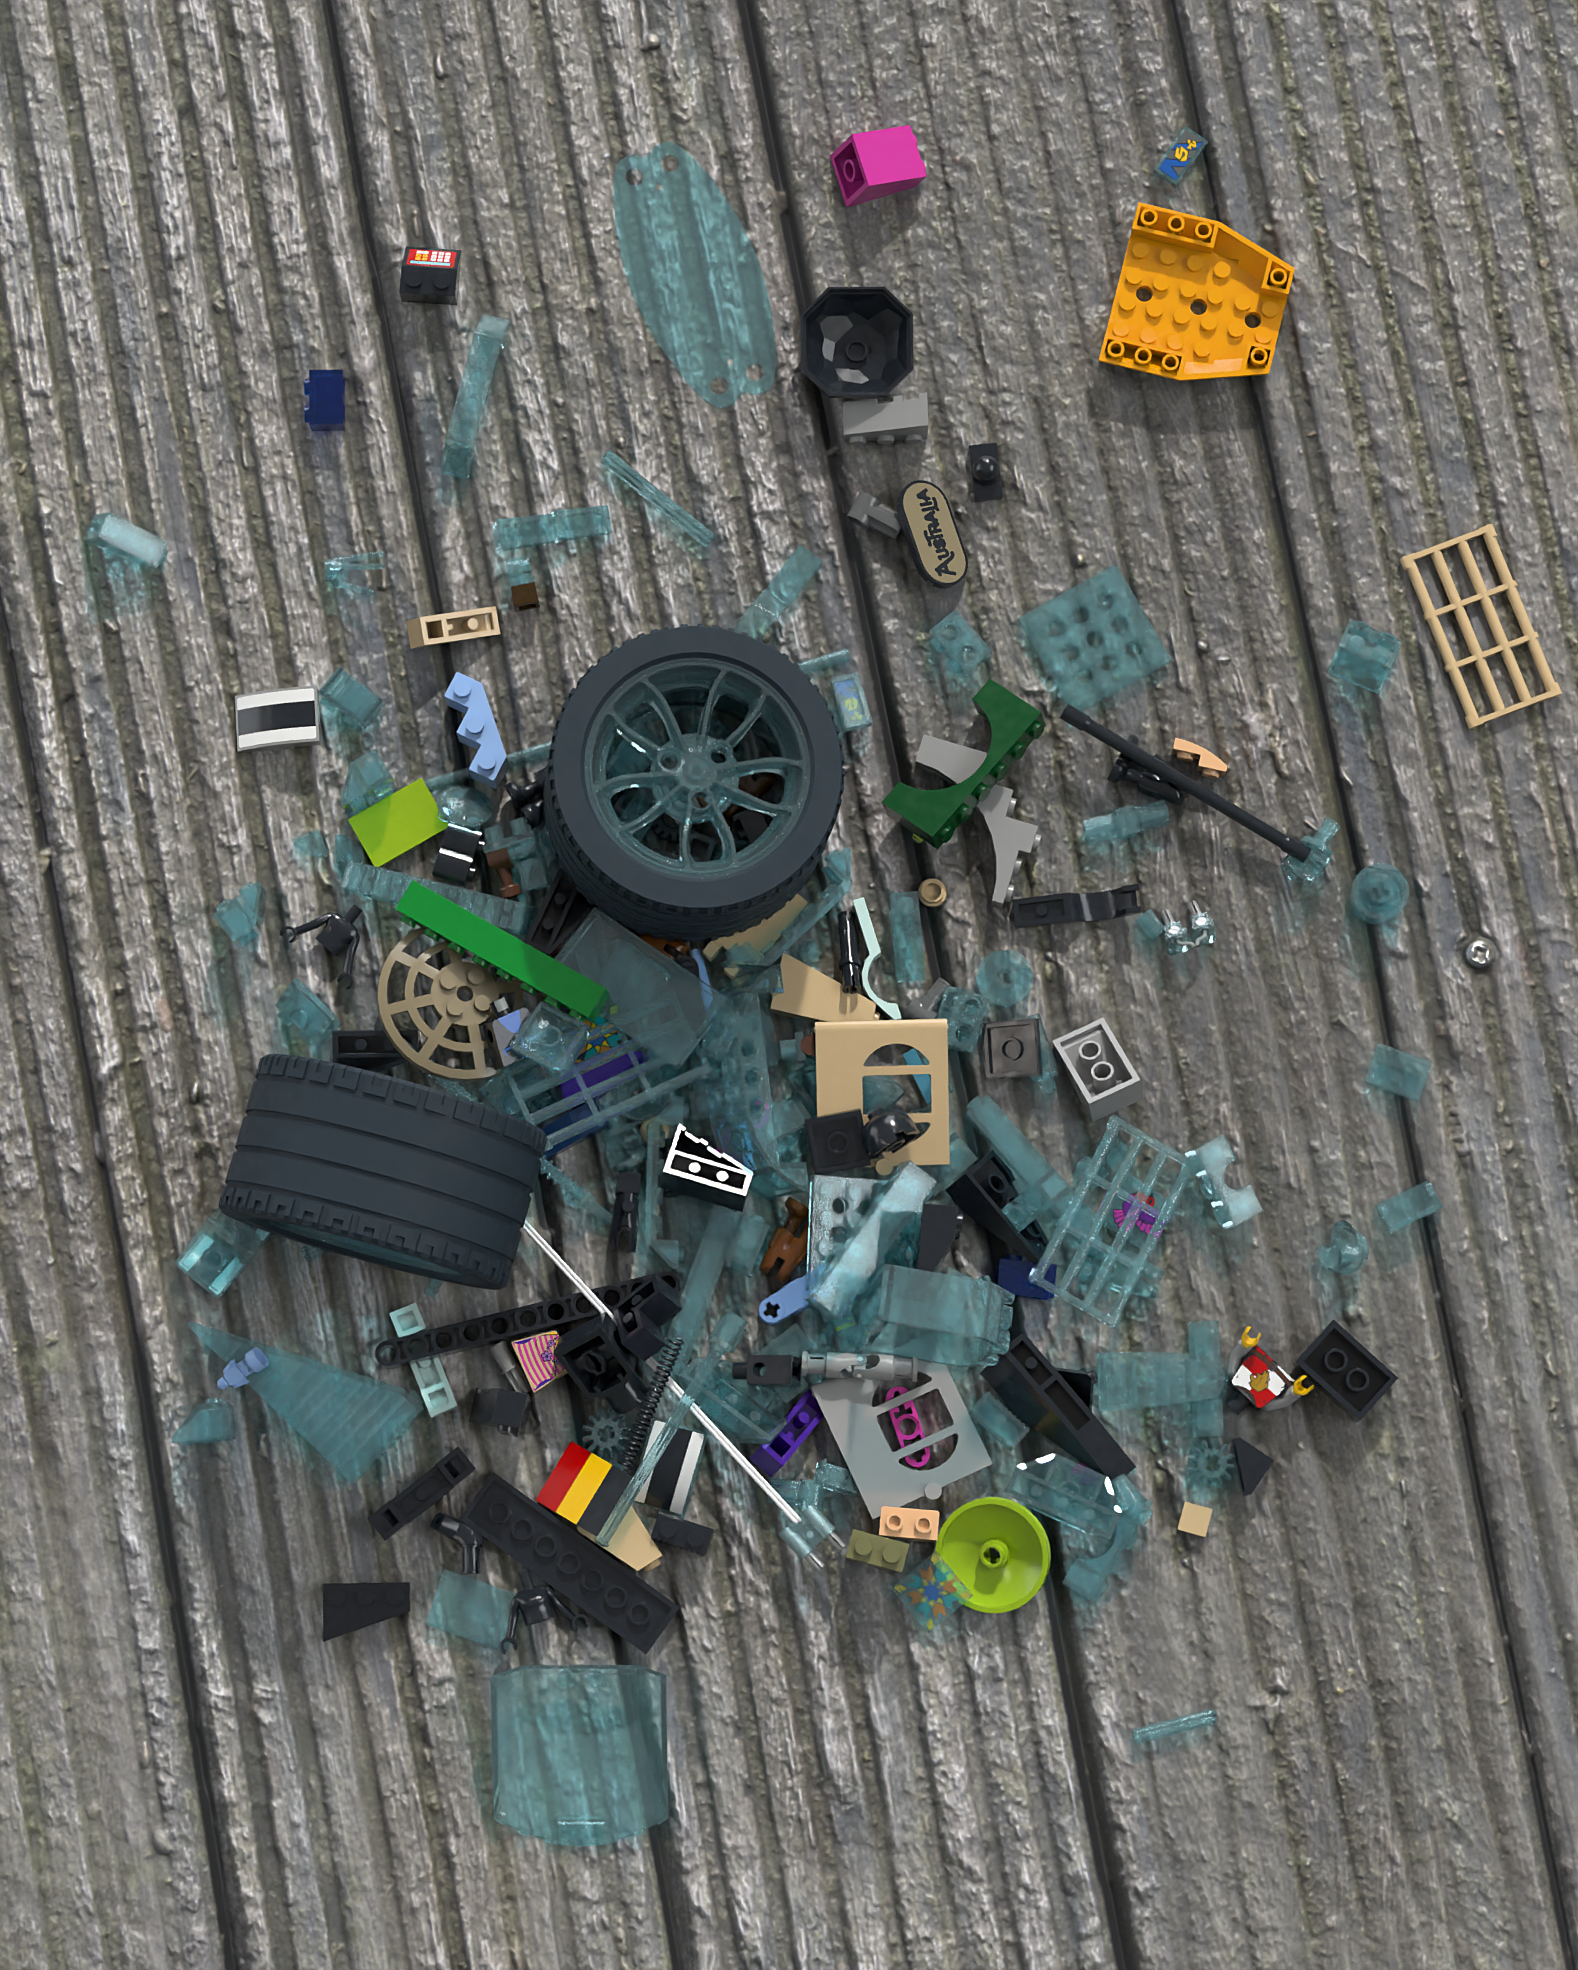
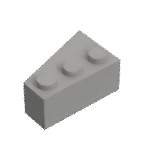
M927 392L919 393V399L903 400V396L899 395L893 396V401H878L877 398L842 402L843 442H849L850 445H864L866 441H877L878 444L883 445L892 444L894 440H905L906 443L910 444L922 442V439H927L928 435Z

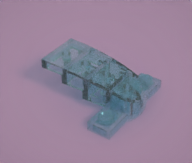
M1219 1321L1188 1322L1189 1354L1168 1352L1097 1353L1099 1411L1166 1408L1191 1404L1193 1437L1223 1436L1222 1399H1224L1227 1390L1228 1378L1223 1359L1220 1358Z

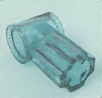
M770 1478V1486L788 1505L797 1506L799 1509H807L812 1505L816 1511H823L826 1482L808 1479L793 1481ZM768 1496L767 1503L776 1504V1503Z

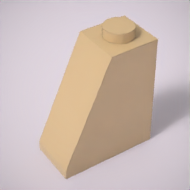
M626 1497L600 1539L583 1528L577 1527L582 1535L638 1572L644 1569L648 1573L661 1564L658 1559L662 1558L663 1555Z

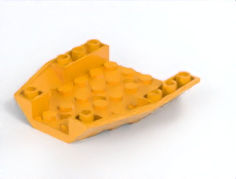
M1138 202L1099 362L1177 381L1269 375L1295 268L1219 221ZM1140 289H1148L1152 294V298L1149 301L1142 302L1137 298L1136 292ZM1194 302H1201L1205 305L1206 312L1196 315L1191 311L1190 306ZM1249 315H1255L1259 318L1260 325L1256 328H1250L1245 324V318Z

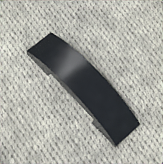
M457 1447L436 1463L432 1469L394 1499L389 1500L367 1519L384 1541H386L474 1472L476 1468L462 1450Z

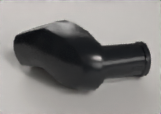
M442 1512L437 1513L430 1527L454 1541L457 1545H460V1548H462V1574H480V1548H483V1545H485L483 1536L462 1521Z

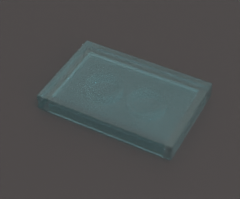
M444 1569L425 1624L499 1649L500 1642L506 1637L510 1604L516 1594ZM510 1642L504 1643L506 1652H508Z

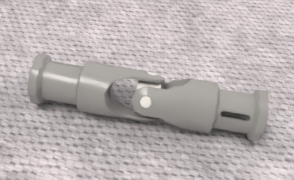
M803 1351L801 1376L819 1374L825 1375L826 1378H855L892 1381L894 1378L911 1379L912 1382H917L918 1357L902 1359L894 1358V1355L827 1352L826 1355L808 1354L807 1351ZM866 1364H869L873 1368L865 1369Z

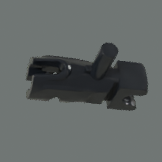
M623 1171L618 1173L616 1193L622 1195L615 1199L609 1251L617 1252L620 1233L626 1231L628 1233L627 1253H636L639 1200L634 1195L638 1196L640 1193L641 1173Z

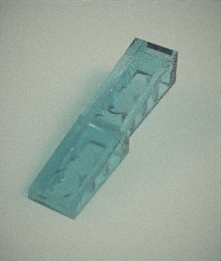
M608 505L556 510L552 514L497 519L493 524L497 552L612 533Z

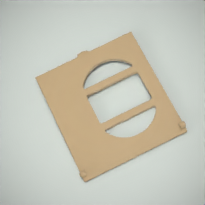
M947 1019L815 1022L817 1116L860 1108L865 1125L869 1119L868 1115L863 1114V1076L931 1075V1112L908 1114L914 1123L929 1122L930 1126L922 1136L894 1154L891 1151L883 1152L884 1159L875 1162L871 1161L870 1166H875L880 1175L890 1174L893 1166L950 1164ZM889 1044L912 1046L919 1050L929 1061L927 1065H863L870 1054L878 1048Z

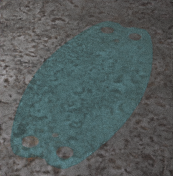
M673 142L660 143L653 148L651 154L643 157L634 154L621 159L617 164L614 174V209L619 248L636 303L658 344L692 388L707 402L716 407L723 408L736 402L739 395L746 392L759 394L769 390L772 386L776 369L775 335L770 300L755 250L732 206L699 163L687 151ZM674 155L677 157L679 165L676 170L669 172L662 168L661 161L664 156ZM633 168L639 169L643 173L642 182L638 185H630L625 178L628 170ZM657 183L662 184V190L658 191L656 189ZM728 358H732L734 360V363L732 365L727 364ZM753 363L760 364L764 369L763 377L759 380L748 378L746 370L749 365ZM717 377L726 379L728 382L727 391L723 394H715L710 387L713 379Z

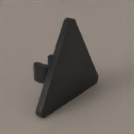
M1054 1367L1092 1412L1093 1386L1098 1381L1095 1370L1086 1372L1085 1368L1071 1370Z

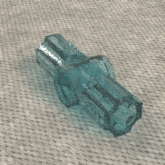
M1165 800L1138 807L1134 805L1121 807L1111 811V814L1082 821L1088 845L1118 838V840L1132 838L1142 834V831L1166 826L1171 823Z

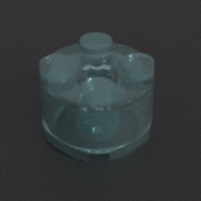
M1375 863L1361 870L1355 877L1349 890V903L1354 915L1370 924H1385L1394 920L1401 913L1409 898V885L1406 879L1396 867L1386 863ZM1377 888L1381 889V894L1385 895L1381 899H1377L1376 895L1373 894Z

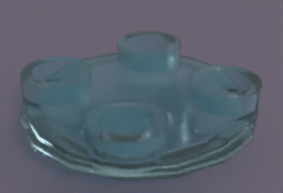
M452 786L438 796V818L443 822H451L455 825L463 826L469 831H478L481 828V824L487 822L492 816L493 806L491 800L476 788Z

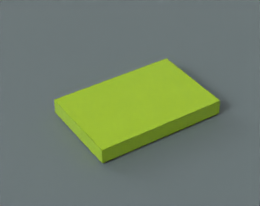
M422 777L348 819L376 869L443 832L449 825Z

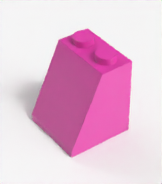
M910 125L852 134L830 155L846 207L914 188L927 177L925 164L921 160L917 148V139L912 133Z

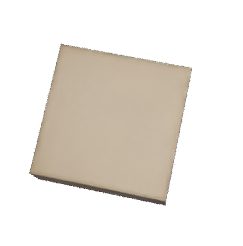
M1184 1502L1177 1530L1205 1538L1213 1509Z

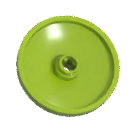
M983 1497L959 1507L943 1524L935 1549V1553L939 1557V1561L936 1563L937 1569L940 1565L943 1573L950 1571L947 1579L942 1582L945 1581V1585L948 1580L956 1578L953 1585L961 1589L950 1593L959 1598L958 1601L965 1606L984 1613L1012 1611L1031 1600L1042 1588L1047 1578L1051 1561L1048 1537L1039 1520L1019 1503L1000 1497ZM993 1548L1000 1553L999 1557L994 1556ZM966 1591L972 1596L965 1599L960 1594Z

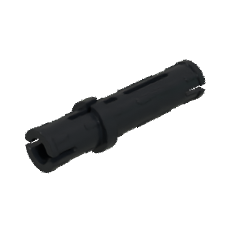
M842 911L837 915L841 954L838 966L839 970L842 971V991L846 994L849 993L848 987H850L851 994L858 993L861 990L859 981L861 960L858 958L856 915L852 911L849 912V918L847 917V911Z

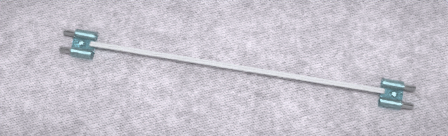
M525 1220L522 1229L601 1314L607 1312L616 1324L615 1316ZM652 1356L645 1361L653 1371L667 1374L657 1369L656 1366L660 1365ZM668 1377L669 1381L665 1382L666 1385L789 1517L791 1522L778 1535L801 1560L805 1558L817 1572L821 1571L808 1555L810 1554L824 1568V1563L812 1552L816 1547L827 1539L838 1552L842 1551L838 1544L829 1536L831 1534L843 1548L846 1547V1544L835 1534L834 1530L836 1528L813 1503L797 1515L671 1377Z

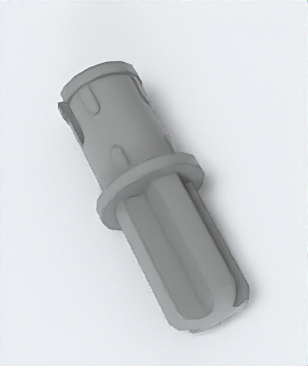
M504 1340L489 1349L502 1369L501 1375L505 1374L514 1391L525 1394L530 1392L532 1388L519 1366L521 1363L516 1361L506 1341Z

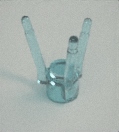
M369 552L326 559L324 564L325 581H333V587H343L374 596L376 594L374 590L345 582L343 579H349L350 570L384 569L385 565L382 563L349 564V562L382 557L385 555V552Z

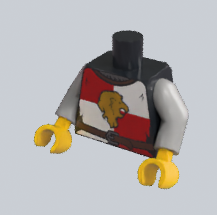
M1250 1326L1245 1329L1241 1340L1231 1352L1227 1368V1375L1230 1379L1228 1385L1236 1393L1227 1401L1226 1405L1236 1415H1239L1248 1404L1256 1411L1263 1409L1264 1411L1271 1412L1286 1408L1300 1398L1301 1395L1308 1394L1314 1388V1385L1307 1389L1302 1386L1301 1381L1307 1377L1306 1375L1301 1376L1295 1381L1257 1345L1261 1333L1258 1334L1257 1338H1250L1248 1336Z

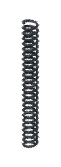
M679 1337L677 1340L681 1343L670 1339L667 1340L679 1348L665 1345L666 1348L676 1353L663 1350L665 1354L671 1355L675 1359L661 1355V1358L670 1361L672 1364L659 1361L660 1364L670 1369L656 1366L657 1369L667 1374L654 1371L656 1375L662 1376L666 1380L655 1376L652 1377L664 1385L650 1382L651 1385L661 1390L648 1387L650 1391L656 1392L660 1396L646 1392V1395L655 1398L657 1401L646 1397L643 1398L655 1406L641 1403L642 1406L650 1408L652 1411L639 1408L640 1411L649 1414L651 1417L637 1413V1416L649 1421L645 1422L638 1418L635 1419L636 1422L646 1427L633 1424V1426L644 1432L630 1429L631 1432L640 1435L642 1438L632 1434L628 1435L640 1443L629 1439L626 1440L638 1448L624 1445L625 1448L635 1452L630 1453L622 1450L624 1454L634 1458L631 1459L620 1455L621 1459L631 1463L627 1464L623 1461H618L619 1464L629 1468H623L625 1472L632 1471L631 1466H634L633 1461L637 1460L635 1456L639 1455L640 1445L643 1444L642 1440L645 1439L644 1435L647 1434L646 1430L649 1429L648 1424L652 1423L650 1419L654 1418L653 1414L656 1413L655 1409L658 1408L657 1403L660 1402L661 1393L665 1392L664 1387L667 1386L665 1382L669 1381L668 1377L671 1376L670 1372L673 1371L672 1366H675L674 1361L678 1360L676 1356L680 1355L679 1350H682L680 1345L684 1344L683 1340Z

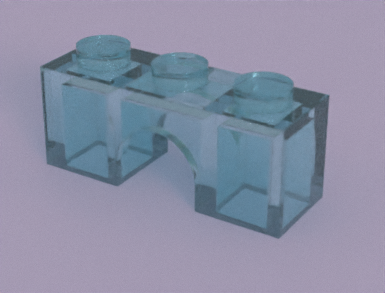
M1224 1134L1213 1137L1185 1153L1188 1158L1187 1164L1189 1169L1197 1175L1201 1183L1202 1194L1206 1199L1210 1200L1214 1208L1215 1219L1220 1225H1223L1224 1229L1234 1227L1263 1211L1250 1185L1232 1190L1225 1184L1223 1179L1224 1169L1228 1164L1237 1159Z

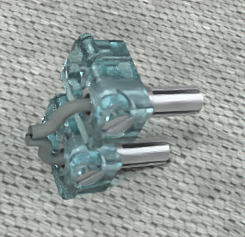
M1194 900L1192 901L1193 905L1191 901L1188 903V908L1192 915L1190 919L1194 943L1188 941L1186 928L1182 927L1180 921H1174L1170 910L1166 909V914L1164 910L1161 912L1165 923L1163 927L1168 955L1173 956L1188 951L1189 946L1195 949L1216 941L1213 919H1209L1207 912L1201 913L1197 902Z

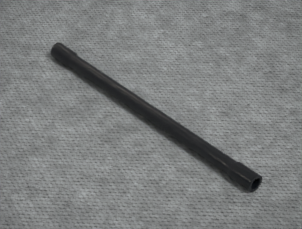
M1067 704L1060 716V719L1080 731H1085L1278 846L1283 852L1304 863L1312 850L1310 847L1291 836L1283 834L1092 720L1090 716L1072 705Z

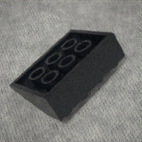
M923 1203L920 1216L914 1300L920 1301L951 1250L954 1240H959L962 1231L963 1214L958 1213V1206Z

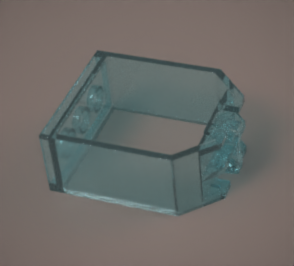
M884 1264L862 1294L855 1349L909 1359L918 1357V1360L956 1367L996 1365L999 1362V1356L991 1354H1006L1008 1352L1010 1336L1007 1330L1011 1327L1013 1308L1003 1305V1303L1012 1304L1015 1295L993 1282Z

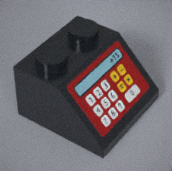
M406 246L401 266L399 290L401 301L457 305L462 251Z

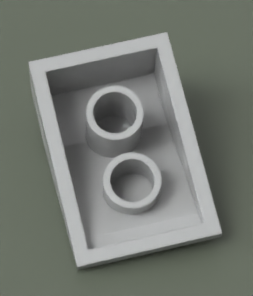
M1104 1018L1052 1041L1079 1100L1092 1122L1144 1099L1141 1080Z

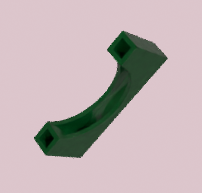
M989 679L972 698L977 713L983 716L989 723L992 731L989 752L977 771L961 783L940 790L916 789L899 781L882 801L885 812L890 818L937 850L943 843H947L952 838L955 829L962 822L968 820L976 805L988 797L990 789L997 781L1002 780L1006 776L1008 769L1016 760L1023 757L1027 747L1034 739H1038L1042 735L1046 726L1042 713L992 679Z

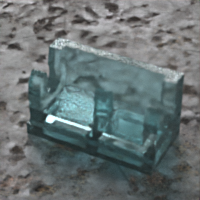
M1425 1181L1375 1205L1390 1234L1443 1208V1205L1432 1184Z

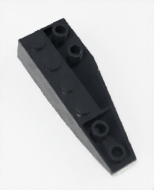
M1024 1332L1001 1350L980 1372V1375L1020 1420L1115 1486L1136 1468L1135 1464Z

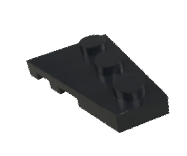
M410 1582L323 1583V1642L411 1612Z

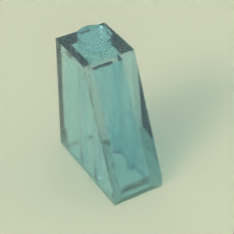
M110 512L94 515L83 538L84 541L149 569L162 565L168 554V550H166L167 541Z

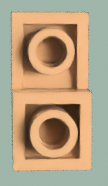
M1175 738L1171 754L1177 755V759L1186 762H1193L1194 759L1199 760L1196 771L1202 772L1204 777L1218 779L1219 776H1225L1227 765L1217 756L1194 743Z

